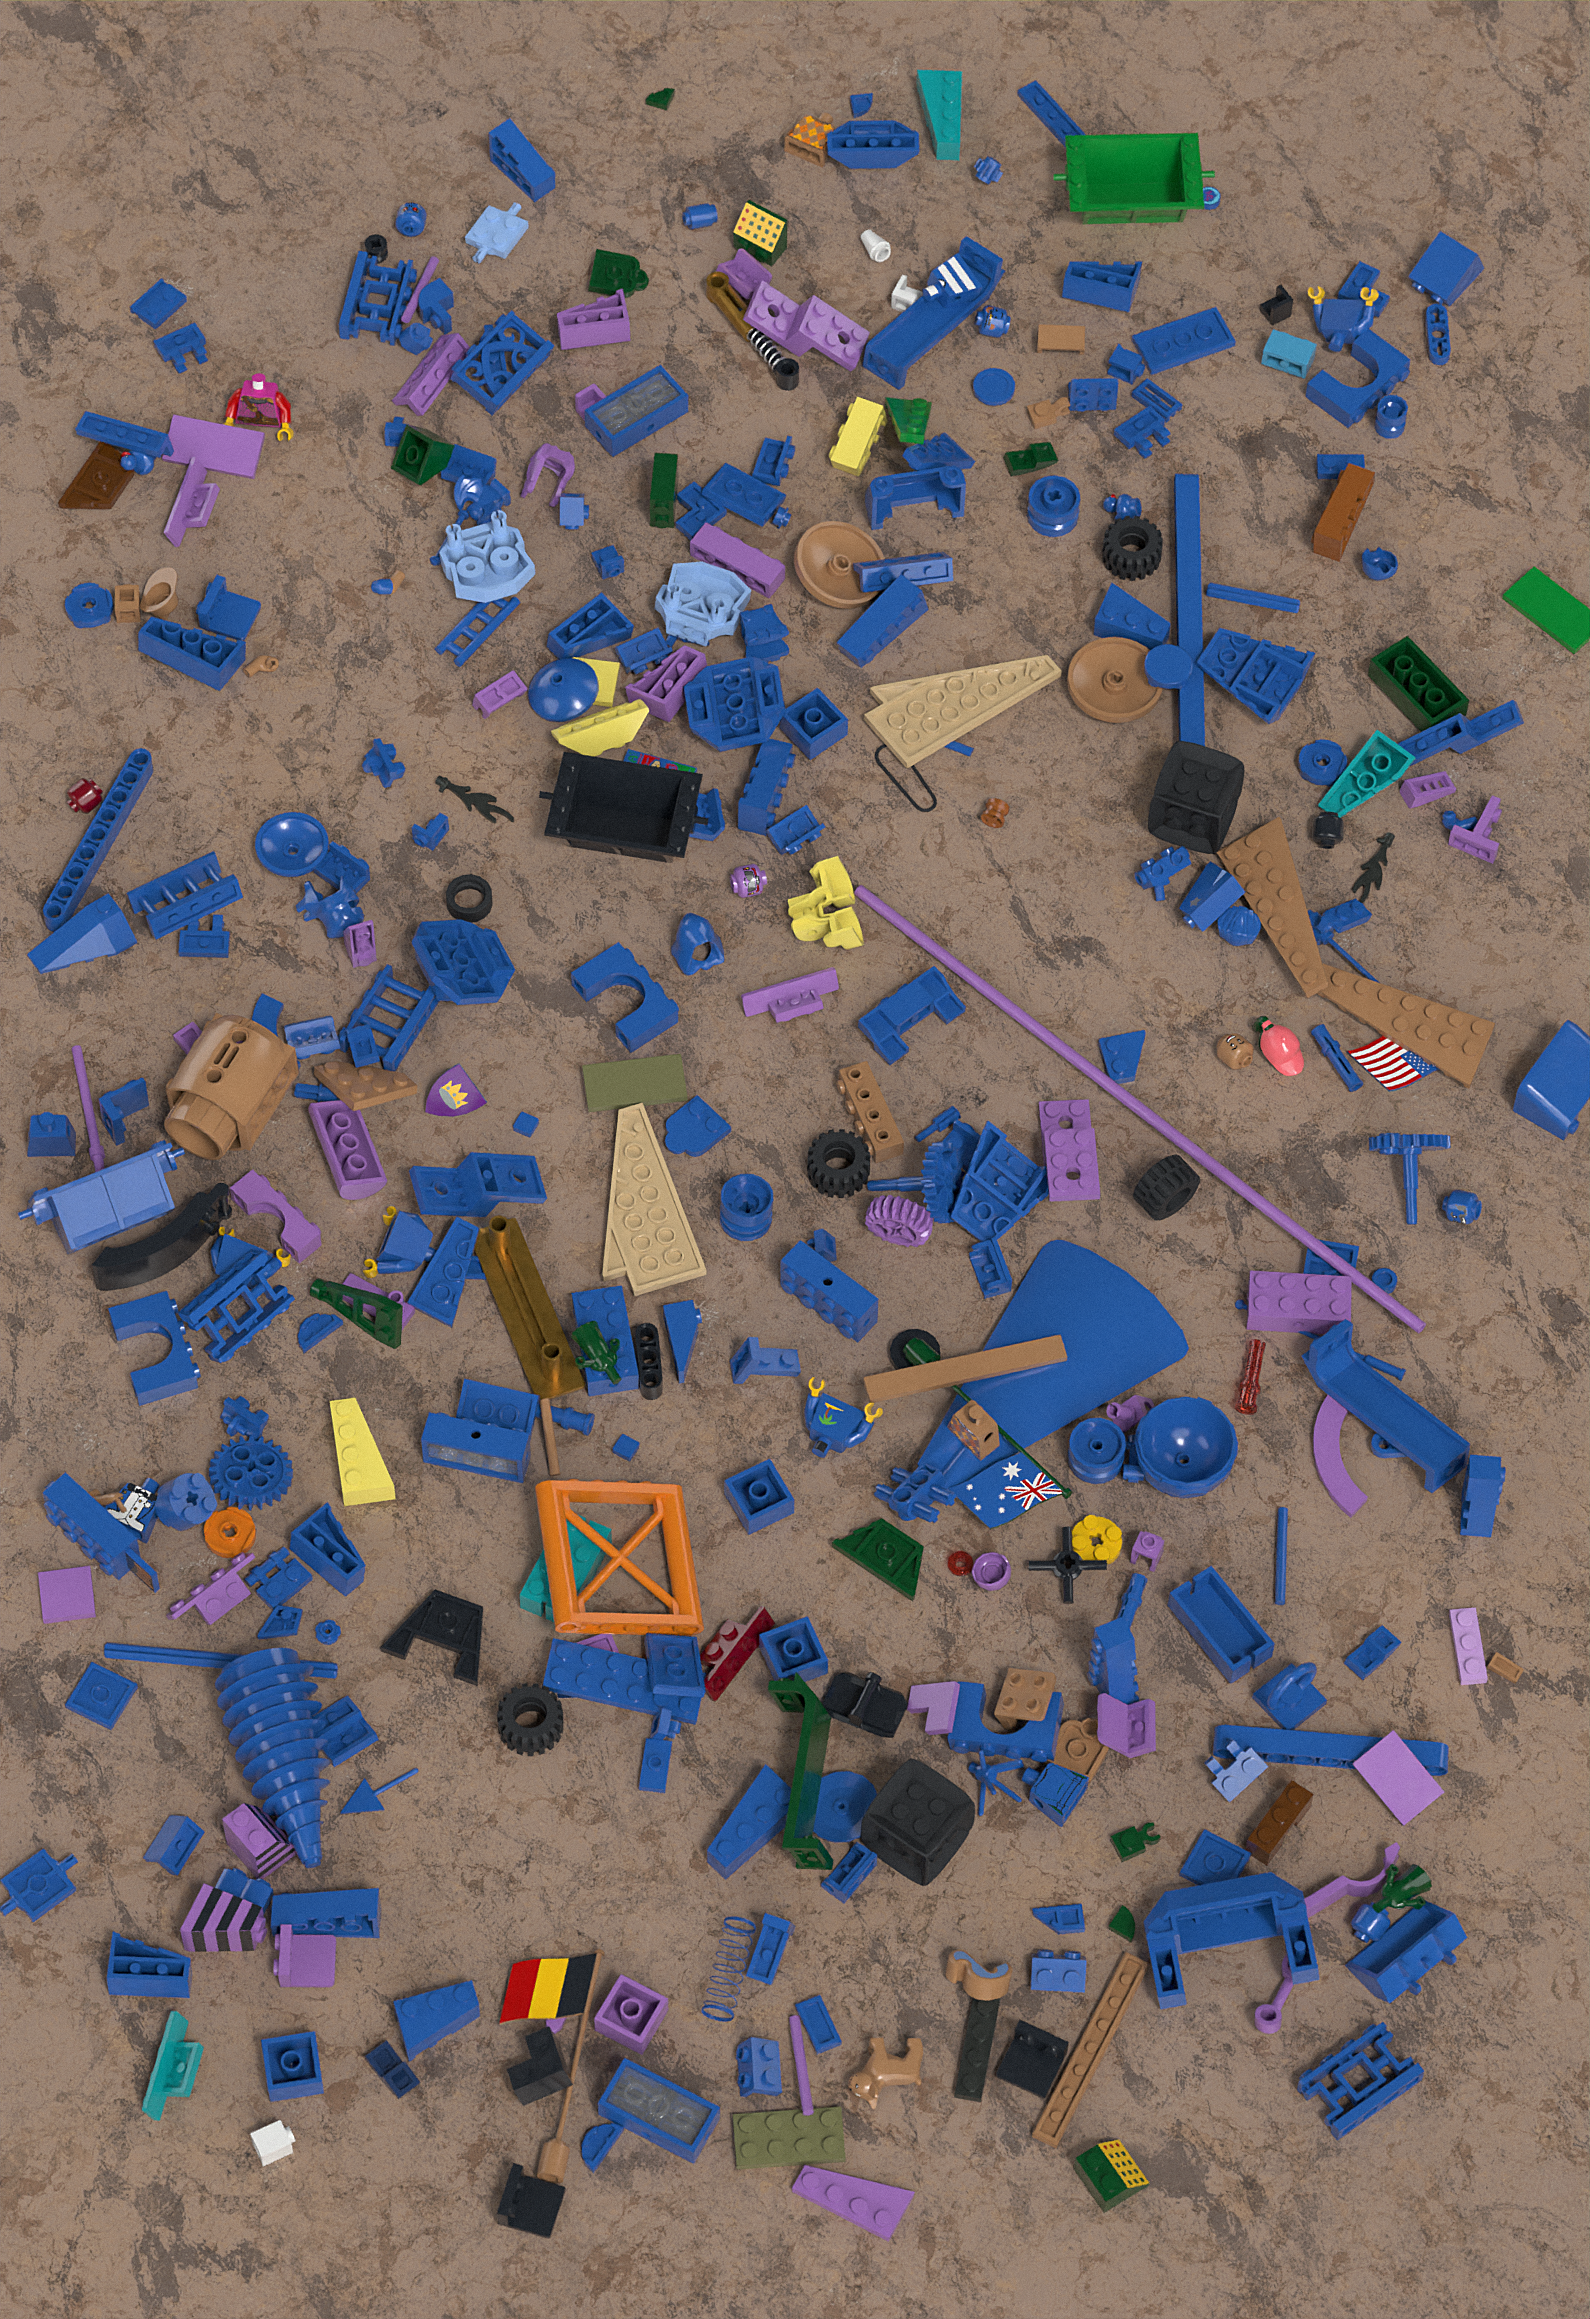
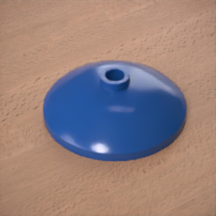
M574 658L558 659L548 663L535 674L528 690L529 702L534 712L545 720L552 722L569 721L581 716L593 705L598 695L599 681L593 668L586 662Z
M288 812L274 816L263 824L256 836L255 849L260 863L267 870L280 876L296 877L308 874L321 865L328 853L329 840L325 828L317 819L304 813Z

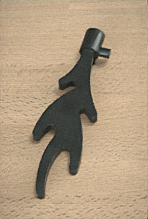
M440 775L437 777L435 784L440 786L439 791L441 793L445 789L452 791L464 802L470 812L472 811L471 805H475L479 813L492 823H496V818L490 814L491 812L503 815L511 822H514V817L498 806L488 804V802H497L495 796L478 792L466 794V792L471 791L470 786H458L450 783L451 781L447 777Z
M1387 832L1384 839L1378 838L1377 842L1381 843L1382 847L1371 860L1362 865L1361 869L1363 871L1369 870L1357 880L1352 892L1356 893L1361 886L1365 887L1364 894L1359 901L1363 904L1370 893L1371 883H1376L1377 890L1381 888L1383 874L1379 862H1383L1384 866L1388 865L1386 853L1395 838L1393 833Z

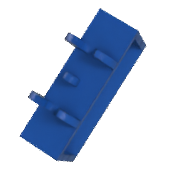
M1426 1901V1904L1420 1910L1413 1907L1386 1930L1380 1941H1373L1345 1966L1375 1997L1390 2004L1406 1989L1414 1995L1420 1993L1422 1988L1416 1981L1439 1961L1443 1960L1448 1965H1453L1457 1959L1451 1951L1461 1944L1467 1936L1455 1913Z

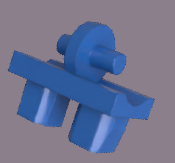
M381 738L373 740V748L365 754L366 760L362 763V768L364 772L373 773L374 776H378L383 787L386 788L391 786L393 780L403 777L405 767L402 762L392 763L391 760H394L396 756L394 745L383 744Z
M242 1396L235 1400L230 1397L224 1400V1410L220 1418L228 1425L227 1434L231 1437L235 1436L238 1432L243 1436L250 1437V1435H253L254 1441H258L268 1423L269 1415L263 1410H258L254 1414L250 1412V1404Z

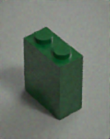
M654 453L650 492V526L674 528L678 491V454Z

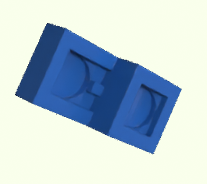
M1382 1625L1365 1639L1363 1645L1346 1658L1344 1664L1364 1680L1400 1646L1401 1641Z

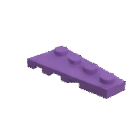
M807 2165L804 2166L792 2187L793 2193L888 2242L914 2197L913 2191Z

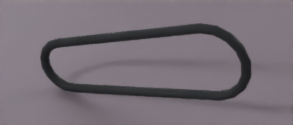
M886 744L877 748L875 752L877 764L917 810L921 812L932 811L937 805V799L914 765L911 766L933 799V805L927 809L919 807L880 762L878 755L883 748L887 747Z

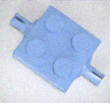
M514 202L508 211L488 206L465 236L466 243L478 249L472 257L476 263L480 264L487 254L505 259L529 228L528 221L516 217L517 213L521 210L520 204Z

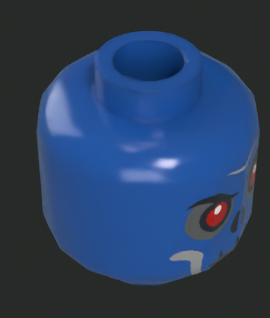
M410 202L401 205L395 222L397 230L408 237L420 235L425 227L426 211L417 203Z

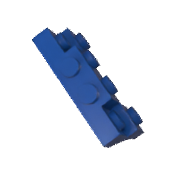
M933 966L911 983L902 985L897 993L890 998L886 997L881 1000L876 1008L858 1020V1028L873 1042L874 1050L891 1065L909 1052V1047L900 1038V1035L932 1012H935L947 1025L964 1013L966 1006L952 991L944 975Z

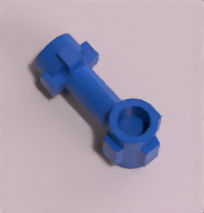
M1136 1434L1129 1435L1127 1441H1125L1126 1449L1129 1450V1464H1124L1123 1480L1138 1483V1481L1144 1480V1474L1136 1459Z

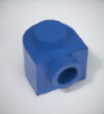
M413 323L399 335L402 347L416 356L423 350H427L433 341V338L429 336L431 329L420 323Z

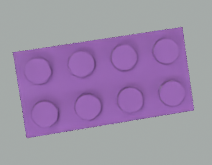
M1250 1271L1247 1293L1246 1330L1294 1333L1308 1331L1313 1334H1326L1333 1325H1338L1345 1319L1351 1322L1352 1277Z

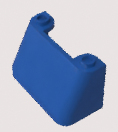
M947 466L875 478L865 491V506L871 530L883 529L884 519L892 517L891 507L931 501L937 502L938 510L948 509L952 513V518L963 517L966 482L962 470L955 466Z
M1570 1020L1563 1024L1521 1082L1513 1107L1515 1113L1563 1141L1569 1133L1573 1135L1580 1124L1577 1120L1579 1113L1590 1099V1036Z

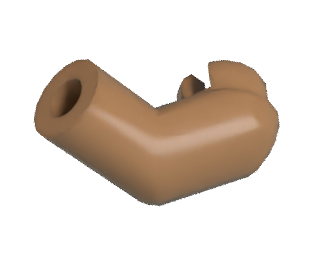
M260 655L242 670L248 678H251L258 671H275L279 666V661L276 657Z

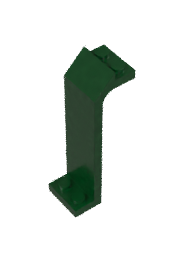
M796 1672L794 1681L781 1678L778 1681L769 1680L768 1692L782 1712L804 1713L782 1849L789 1850L796 1860V1869L832 1870L833 1858L820 1839L812 1836L831 1717L816 1694Z

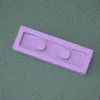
M1476 1607L1452 1609L1449 1611L1460 1685L1487 1683L1488 1678Z

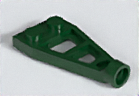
M321 1278L313 1282L310 1288V1296L328 1303L377 1341L393 1349L401 1345L403 1305L380 1294L332 1281L327 1282ZM343 1295L353 1298V1309L343 1302ZM363 1304L376 1308L375 1323L363 1315Z

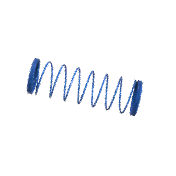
M730 1916L724 1919L726 1927H723L722 1931H724V1928H728L746 1935H735L724 1931L727 1934L748 1936L751 1939L749 1935L756 1931V1925L748 1919L737 1916ZM725 1921H742L753 1926L754 1929H738L730 1926ZM721 1939V1940H726V1941H731V1942L737 1943V1942L732 1941V1940ZM722 1944V1945H724V1946H726V1947H730V1948H738V1949H739V1948H745V1949L747 1950V1948L744 1947V1946L741 1945V1944H739V1945L742 1946V1947H732V1946H727V1945H725V1944ZM716 1952V1955L723 1959L733 1961L744 1960L728 1952ZM717 1953H727L739 1959L724 1958ZM713 1964V1967H714V1965H723V1966L732 1968V1967L727 1966V1965H724V1964ZM745 1964V1968H744L743 1970H741V1971H738V1970L732 1968L733 1970H735V1972L720 1970V1969H718V1968H716V1967H714V1968L717 1969V1970H719V1971H723V1972L739 1973V1974H741L740 1972H742V1971H744V1970L746 1969V1964ZM711 1976V1977L722 1978V1979H725V1980H728V1981L732 1982L731 1980L726 1979V1978H723V1977H720V1976ZM712 1980L713 1982H716V1983H719V1984H723V1985H736V1986L738 1987L737 1984H739V1983H736V1984H735V1983H734V1984H726V1983H720V1982H717V1981ZM715 1988L706 1989L708 1993L719 1997L734 1998V1996L738 1995L732 1996L725 1991ZM709 1989L718 1990V1991L724 1992V1993H726V1994H728V1995H730V1996H720V1995H716V1994L710 1993L708 1990H709ZM706 2000V2001L703 2002L704 2004H705V2002H714V2003L723 2005V2004H721V2003H718V2002H715V2001H711V2000ZM705 2004L701 2009L703 2015L713 2020L727 2022L734 2019V2013L731 2008L725 2005L722 2007ZM703 2009H719L729 2013L732 2017H716L708 2014Z

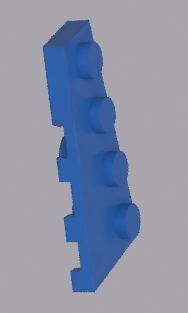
M945 432L940 437L934 436L931 441L925 440L922 445L915 444L906 448L902 455L908 461V465L916 471L947 466L971 469L975 463V460Z
M456 1217L407 1302L416 1310L450 1328L453 1327L479 1234L478 1227Z

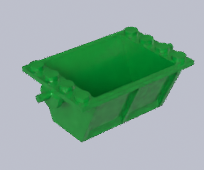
M1198 133L1065 135L1067 160L1065 174H1053V181H1065V191H1069L1070 212H1081L1082 224L1183 222L1188 209H1204L1203 178H1215V171H1202Z

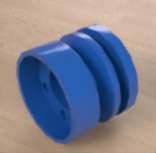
M740 1174L730 1178L721 1190L720 1225L723 1231L731 1238L740 1241H753L761 1238L768 1232L772 1224L773 1190L770 1184L762 1177L754 1174Z

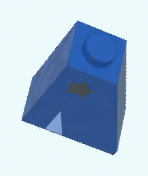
M1210 861L1179 907L1185 915L1182 919L1191 929L1196 927L1203 932L1237 901L1245 891L1233 875Z

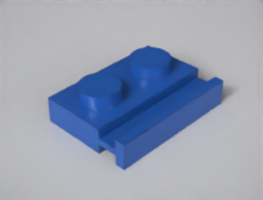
M161 278L130 306L131 313L137 314L138 318L156 330L187 302V297L171 284H166L164 279Z

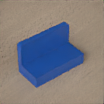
M170 1815L143 1859L147 1862L159 1863L171 1875L178 1876L205 1831L188 1816Z

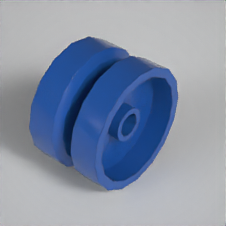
M1046 476L1037 480L1030 488L1028 496L1027 517L1031 527L1041 535L1049 537L1063 536L1071 532L1077 525L1081 499L1079 489L1072 481L1061 476Z
M1089 1418L1080 1422L1073 1429L1069 1440L1068 1464L1075 1476L1087 1483L1103 1484L1113 1480L1121 1472L1125 1458L1126 1442L1120 1427L1107 1419Z

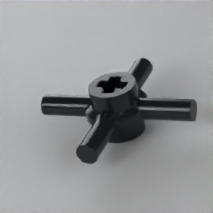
M1062 1527V1551L1057 1553L1053 1560L1029 1561V1571H1053L1059 1579L1063 1580L1064 1604L1074 1603L1073 1580L1078 1578L1083 1570H1107V1560H1082L1081 1556L1073 1551L1072 1527ZM1064 1562H1070L1071 1568L1065 1569Z

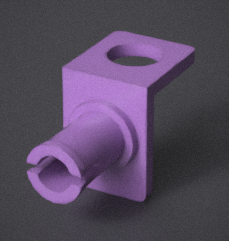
M1134 1395L1123 1404L1113 1402L1112 1405L1109 1404L1106 1412L1108 1417L1124 1433L1139 1423L1141 1418L1146 1415L1148 1411L1145 1405L1150 1410L1155 1406L1150 1398Z

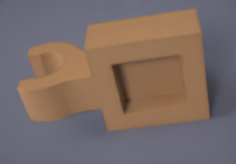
M1063 397L1052 405L1049 399L1028 405L1027 412L1034 429L1057 423V416H1064L1070 413L1068 408L1070 403L1067 397Z

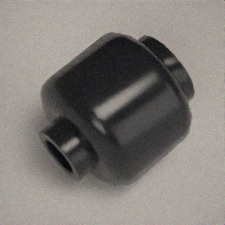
M1329 811L1320 812L1319 816L1313 819L1312 839L1317 844H1320V848L1333 849L1336 844L1343 841L1344 821L1338 817L1337 813Z

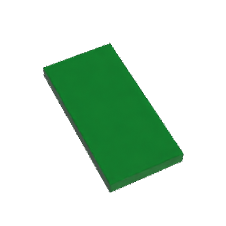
M1535 566L1503 594L1502 599L1571 653L1575 654L1590 641V609Z

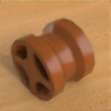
M990 798L986 802V810L981 814V820L989 827L1001 828L1005 822L1004 816H1007L1010 807L1001 799Z

